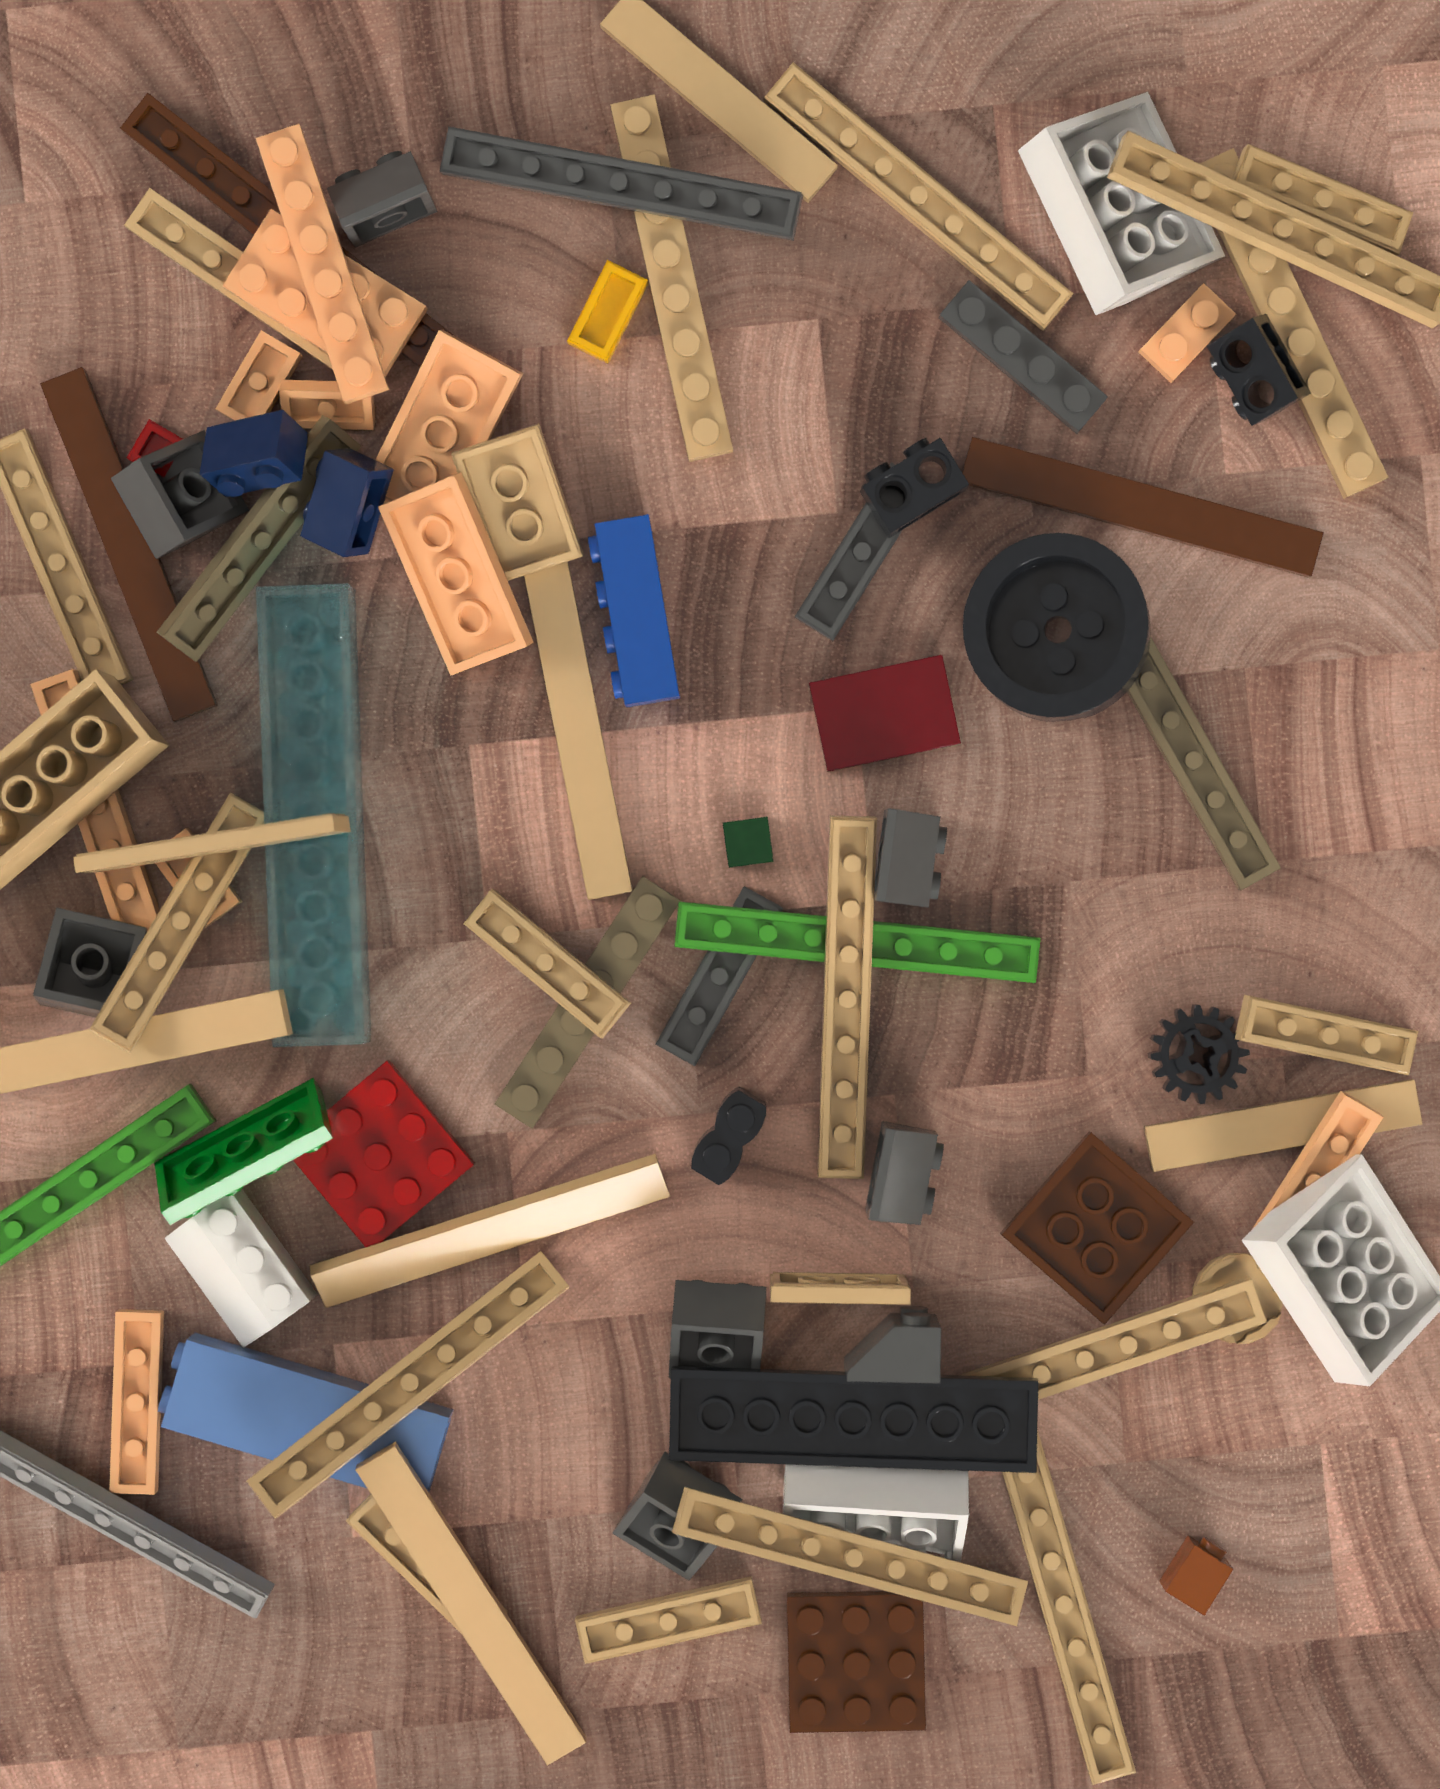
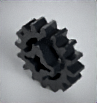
M1192 1004L1191 1015L1189 1016L1182 1009H1175L1176 1021L1174 1023L1165 1019L1159 1021L1165 1030L1162 1036L1151 1034L1150 1039L1159 1044L1158 1051L1148 1053V1058L1160 1063V1066L1152 1071V1075L1156 1078L1166 1076L1167 1080L1164 1082L1162 1089L1169 1093L1176 1087H1179L1178 1099L1186 1102L1191 1093H1194L1196 1102L1199 1104H1205L1206 1093L1209 1092L1215 1099H1223L1221 1087L1226 1085L1236 1089L1238 1085L1232 1076L1235 1072L1246 1074L1247 1072L1243 1065L1238 1064L1239 1057L1250 1055V1050L1238 1047L1237 1042L1240 1040L1235 1039L1236 1031L1231 1032L1230 1030L1235 1019L1232 1016H1227L1219 1021V1009L1212 1006L1207 1011L1206 1016L1203 1015L1202 1008L1198 1004ZM1195 1024H1208L1218 1030L1220 1034L1209 1038L1204 1037ZM1176 1034H1178L1180 1042L1177 1051L1169 1056L1171 1042ZM1193 1041L1201 1047L1208 1048V1052L1203 1054L1204 1068L1200 1063L1189 1060V1056L1194 1053ZM1228 1052L1226 1065L1219 1074L1217 1066L1221 1055ZM1188 1070L1196 1072L1202 1084L1187 1083L1181 1080L1177 1074Z

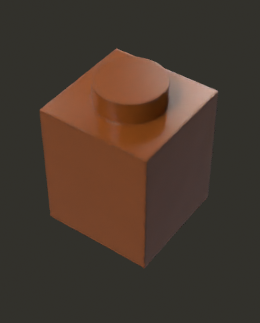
M1187 1535L1159 1582L1165 1592L1205 1616L1232 1573L1233 1568L1227 1559L1224 1558L1227 1551L1220 1545L1206 1537H1203L1198 1542Z

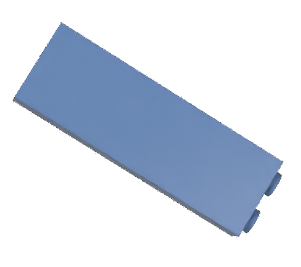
M195 1332L186 1339L185 1343L179 1342L176 1347L171 1368L176 1369L177 1373L173 1386L167 1385L163 1391L158 1412L165 1413L161 1424L162 1428L274 1460L370 1384L246 1347L243 1348L242 1346ZM425 1401L331 1475L330 1478L367 1488L356 1472V1465L396 1441L425 1488L430 1492L454 1409Z

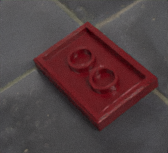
M943 655L809 683L827 772L961 744Z

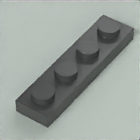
M970 280L967 281L939 315V319L1076 434L1079 433L1108 398L1106 394Z

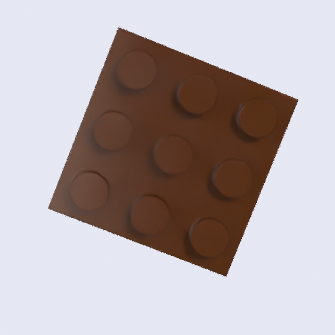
M1089 1131L1000 1234L1105 1325L1193 1225L1194 1221Z
M888 1591L787 1593L790 1733L926 1731L923 1601Z

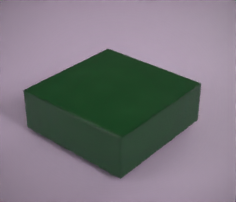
M768 817L723 823L729 868L774 862Z

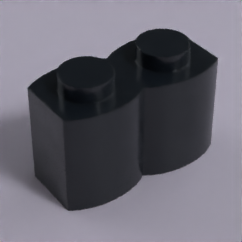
M741 1087L733 1089L720 1104L715 1125L709 1128L697 1142L693 1152L691 1169L717 1185L727 1181L740 1163L743 1146L758 1134L764 1123L766 1102Z

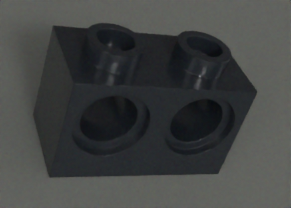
M1267 314L1251 318L1207 346L1212 355L1209 358L1212 369L1221 380L1227 381L1234 394L1232 396V403L1235 410L1242 419H1248L1251 426L1266 421L1311 394ZM1240 340L1245 341L1251 348L1252 357L1248 364L1240 361L1237 356L1236 348ZM1262 380L1270 383L1274 389V399L1271 404L1264 402L1259 395L1258 389Z
M924 438L903 452L906 457L905 460L892 468L888 462H885L864 476L867 483L861 487L860 493L888 538H891L959 496L970 485L941 438L932 443H929L927 438ZM929 461L938 463L944 471V478L934 484L925 482L919 474V467L923 463ZM890 485L899 487L904 492L905 502L897 508H890L884 505L880 499V491L884 487Z

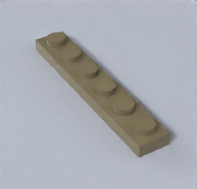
M322 415L308 433L302 480L283 484L278 488H266L157 633L190 659L197 662L304 522L303 512L307 503L311 500L317 479L315 475L316 467L323 457L324 451L348 448L358 451L361 445L330 418Z
M1151 638L1145 664L1138 678L1127 691V694L1238 890H1243L1281 869Z
M642 876L585 965L621 994L681 900ZM559 1004L500 1094L495 1105L533 1129L594 1033Z

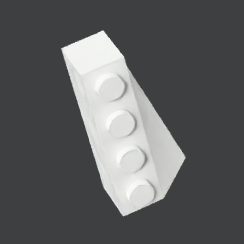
M785 1464L782 1514L925 1553L929 1551L944 1554V1558L961 1562L969 1517L968 1471Z

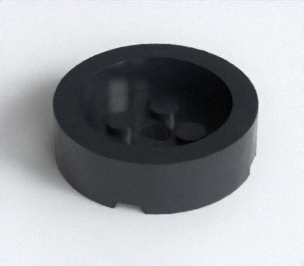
M1047 533L1031 536L1010 545L997 554L984 567L976 578L966 601L963 616V638L974 672L985 687L1000 702L1013 711L1035 720L1046 722L1071 721L1087 718L1104 711L1117 702L1132 687L1148 655L1151 639L1150 615L1144 593L1136 576L1128 565L1112 550L1103 544L1080 535ZM1057 618L1068 620L1072 627L1069 638L1061 643H1054L1046 637L1048 622Z

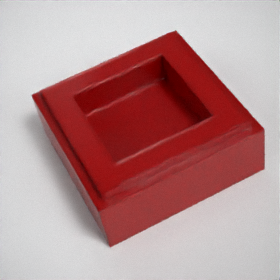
M149 419L129 452L127 459L134 462L183 438ZM173 461L154 471L165 477Z

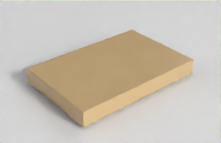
M540 424L451 453L457 473L462 472L507 581L584 555Z
M773 1272V1274H770L771 1302L910 1305L911 1288L904 1274Z

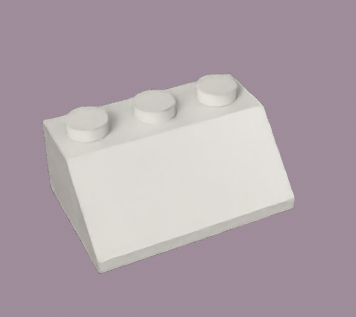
M243 1189L232 1196H224L209 1204L165 1237L167 1243L243 1348L294 1314L317 1295L315 1289Z

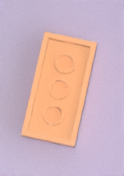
M270 209L224 282L223 288L327 353L282 216L273 209ZM345 255L386 377L428 308Z
M443 329L439 330L376 457V461L394 469L384 504L457 474L451 453L491 439L523 373Z
M462 472L378 506L450 676L534 643Z

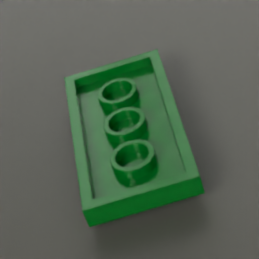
M312 1078L154 1162L160 1210L167 1222L172 1225L183 1218L193 1217L205 1206L224 1196H232L238 1193L248 1183L263 1175H270L279 1171L286 1163L305 1153L317 1151L325 1142L333 1139L323 1093L315 1079Z

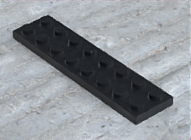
M672 1366L669 1460L1036 1473L1038 1378L940 1375V1383L849 1382L846 1379L845 1372Z

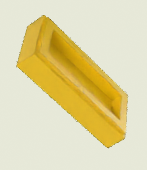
M607 260L567 343L608 364L648 285V280Z

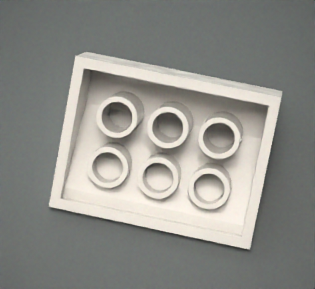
M1148 92L1048 126L1018 150L1095 315L1138 299L1225 257L1212 226L1107 178L1122 136L1127 131L1177 153Z
M1356 1154L1271 1210L1242 1239V1242L1334 1382L1371 1386L1440 1312V1276L1362 1154Z

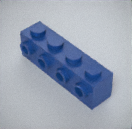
M649 514L594 523L596 535L589 536L588 542L592 564L601 562L604 580L595 583L600 609L609 608L611 625L604 626L603 632L607 654L616 653L619 670L611 672L615 699L624 698L626 708L680 699Z

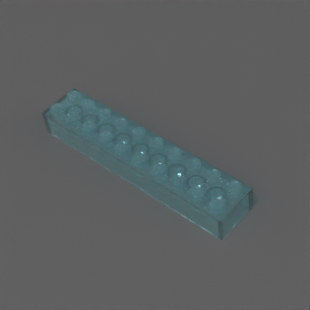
M349 584L256 587L264 824L337 813L349 816L351 832L265 845L270 991L284 989L293 1031L291 1035L272 1038V1047L366 1044L371 1042L355 588Z

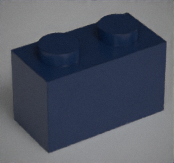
M284 410L207 427L199 474L225 497H237L243 493L265 488H278L283 484L301 481L308 433Z
M350 448L325 450L323 457L316 467L315 475L317 479L311 500L307 503L303 512L304 524L300 537L344 558L369 554L381 514L378 506L384 504L394 469Z

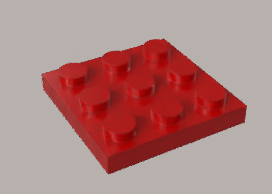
M390 1060L385 1061L327 1110L333 1139L325 1142L317 1151L305 1153L293 1159L365 1247L381 1243L475 1164Z

